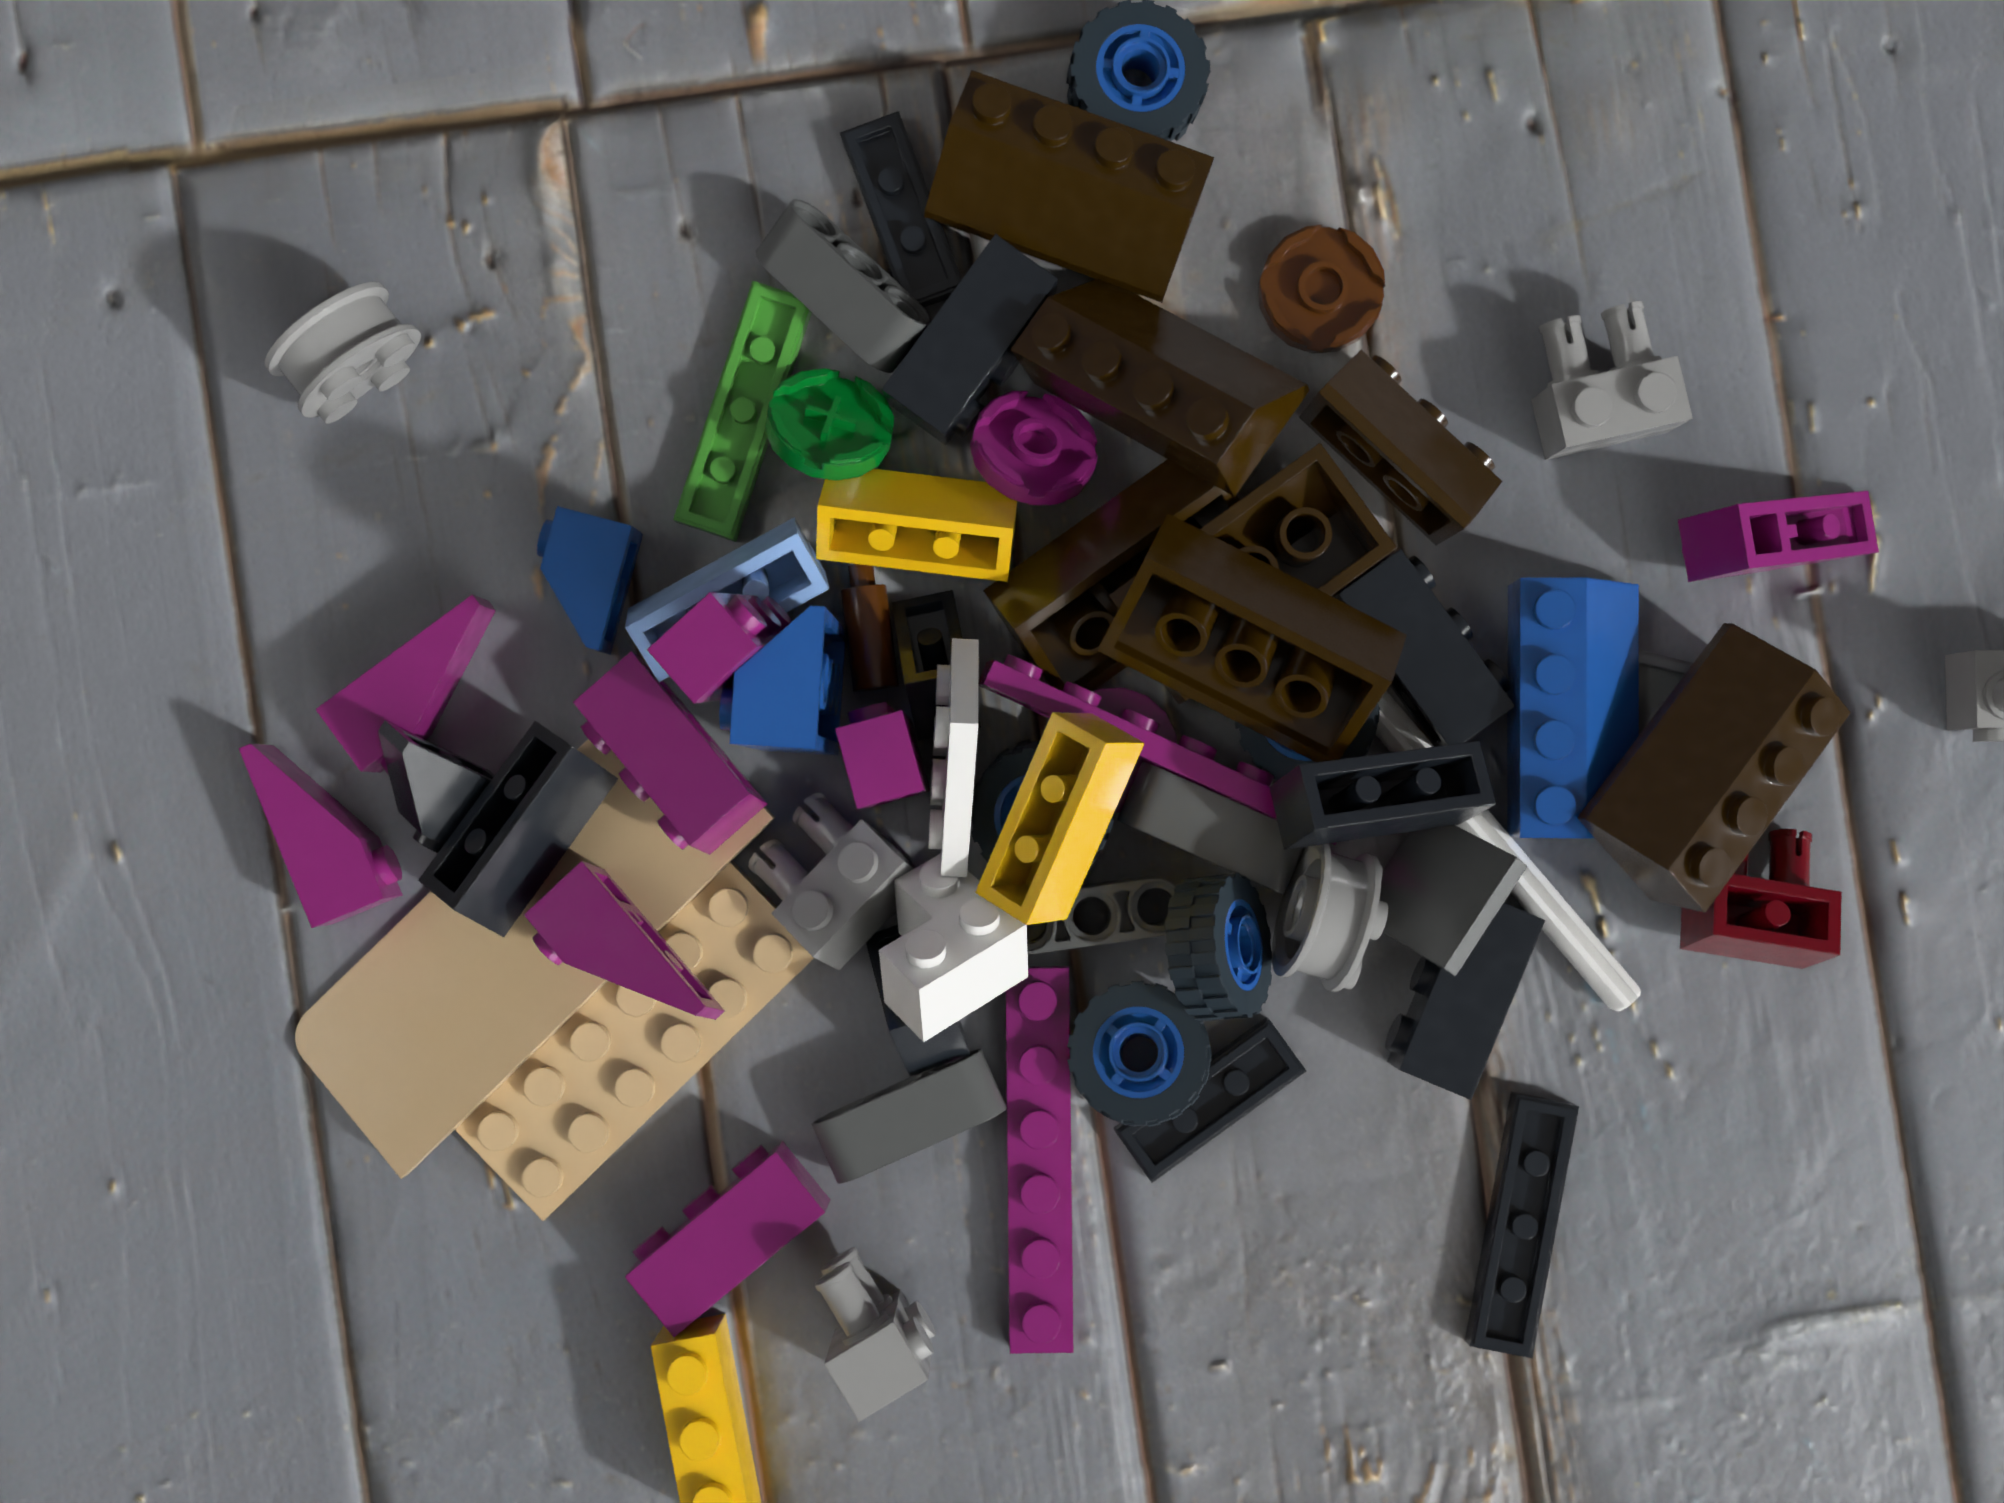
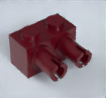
M1797 829L1770 831L1768 833V840L1770 842L1769 880L1748 876L1747 855L1706 912L1682 907L1680 949L1804 969L1840 956L1842 892L1810 887L1812 834L1803 830L1799 832V838H1796Z

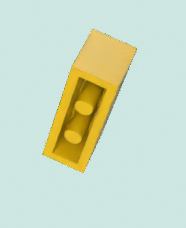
M873 469L856 478L837 481L825 479L817 505L816 559L1008 582L1018 501L1006 497L988 485L987 482Z
M1052 712L975 893L1025 925L1067 919L1145 743L1092 713Z
M726 1313L696 1319L675 1337L663 1326L651 1344V1352L680 1503H761Z

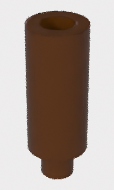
M849 565L848 571L851 588L841 590L853 692L897 687L899 682L887 587L883 584H876L873 566Z

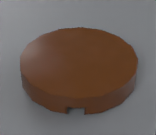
M1322 225L1305 226L1285 236L1268 255L1258 282L1259 307L1270 330L1287 345L1312 354L1337 352L1359 341L1379 317L1384 299V269L1374 249L1355 232L1341 227L1334 229L1322 227Z

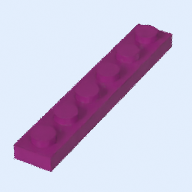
M1008 654L1004 664L995 660L986 662L979 678V687L1049 719L1052 712L1092 713L1144 742L1145 744L1138 757L1139 760L1173 773L1277 820L1269 788L1274 780V776L1270 773L1239 761L1236 770L1213 761L1217 753L1215 748L1185 735L1181 736L1178 744L1156 735L1160 725L1158 722L1124 708L1119 718L1098 708L1101 696L1066 681L1063 690H1058L1039 681L1043 672L1041 668Z
M1028 966V977L1006 991L1010 1354L1074 1353L1071 1082L1068 1065L1070 1049L1067 1047L1070 1035L1069 966Z

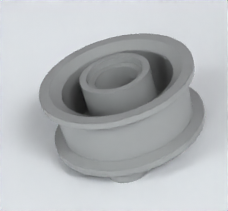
M367 282L348 288L330 297L292 324L270 348L265 358V367L273 376H285L299 393L298 409L303 416L308 418L320 416L326 424L335 422L348 414L356 406L357 399L374 386L379 391H385L399 383L410 372V368L405 361L418 346L421 333L415 325L401 324L386 304L389 293L383 284Z
M1329 844L1304 848L1282 897L1276 919L1272 943V965L1276 975L1288 978L1295 971L1321 978L1323 987L1328 991L1338 992L1343 988L1353 989L1361 972L1363 955L1369 939L1377 940L1381 936L1388 917V904L1379 900L1383 870L1375 855L1362 853L1356 859L1332 853Z

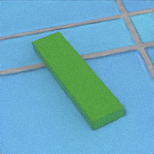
M752 280L673 518L676 523L734 542L737 541L769 444L765 432L768 404L773 398V392L780 382L792 375L812 314L790 292Z

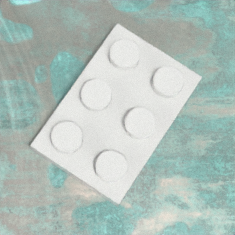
M952 638L950 665L937 664L936 705H948V707L936 706V716L934 717L933 756H945V759H933V767L931 768L930 805L942 806V810L930 809L929 849H941V876L967 877L978 735V639Z

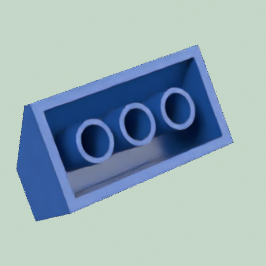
M1587 577L1519 578L1508 585L1507 679L1511 685V690L1507 692V695L1515 707L1507 712V833L1511 837L1592 839L1594 836L1577 817L1639 736V584Z
M809 606L734 672L733 688L722 689L719 724L721 730H730L729 744L762 751L838 755L839 741L835 728L840 727L846 630L825 606Z

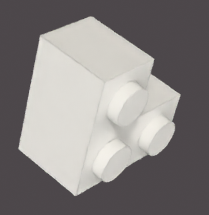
M941 853L894 880L898 930L901 937L879 949L884 1003L923 1042L1028 977L1027 925L976 894L975 891L980 881L968 870L967 877L941 876Z

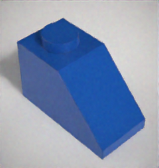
M557 506L553 521L547 519L544 522L538 537L537 555L543 557L540 569L585 647L611 655L643 534L631 525Z

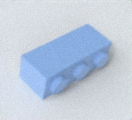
M794 517L628 608L625 629L654 676L660 682L670 676L647 649L709 592L755 595L761 601L769 596L785 612H788L829 589L826 571L821 562L816 559L813 548Z

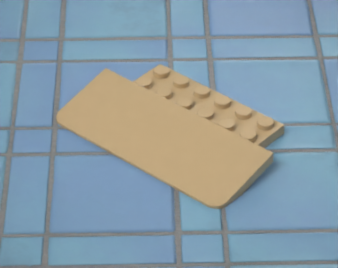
M589 739L577 750L616 776L618 780L505 937L454 911L430 891L305 1012L298 1022L295 1033L296 1047L300 1056L400 1179L414 1170L446 1137L456 1130L542 1221L547 1219L814 959L771 914L777 906L733 861L776 818L766 807L761 809L710 855L689 845L682 850L672 842L659 826L657 820L664 814L651 798L645 802L641 801L621 780L618 773L625 766L611 750L607 755L603 754ZM581 861L605 869L722 1006L725 1012L716 1020L695 1016L565 963L556 965L535 945L532 937L537 933V930L524 914Z

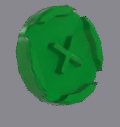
M821 368L800 371L780 382L773 392V398L768 404L765 432L772 450L788 466L810 477L837 481L860 477L878 467L890 449L894 416L887 399L871 383L855 376V381L853 382L846 378H840V371Z

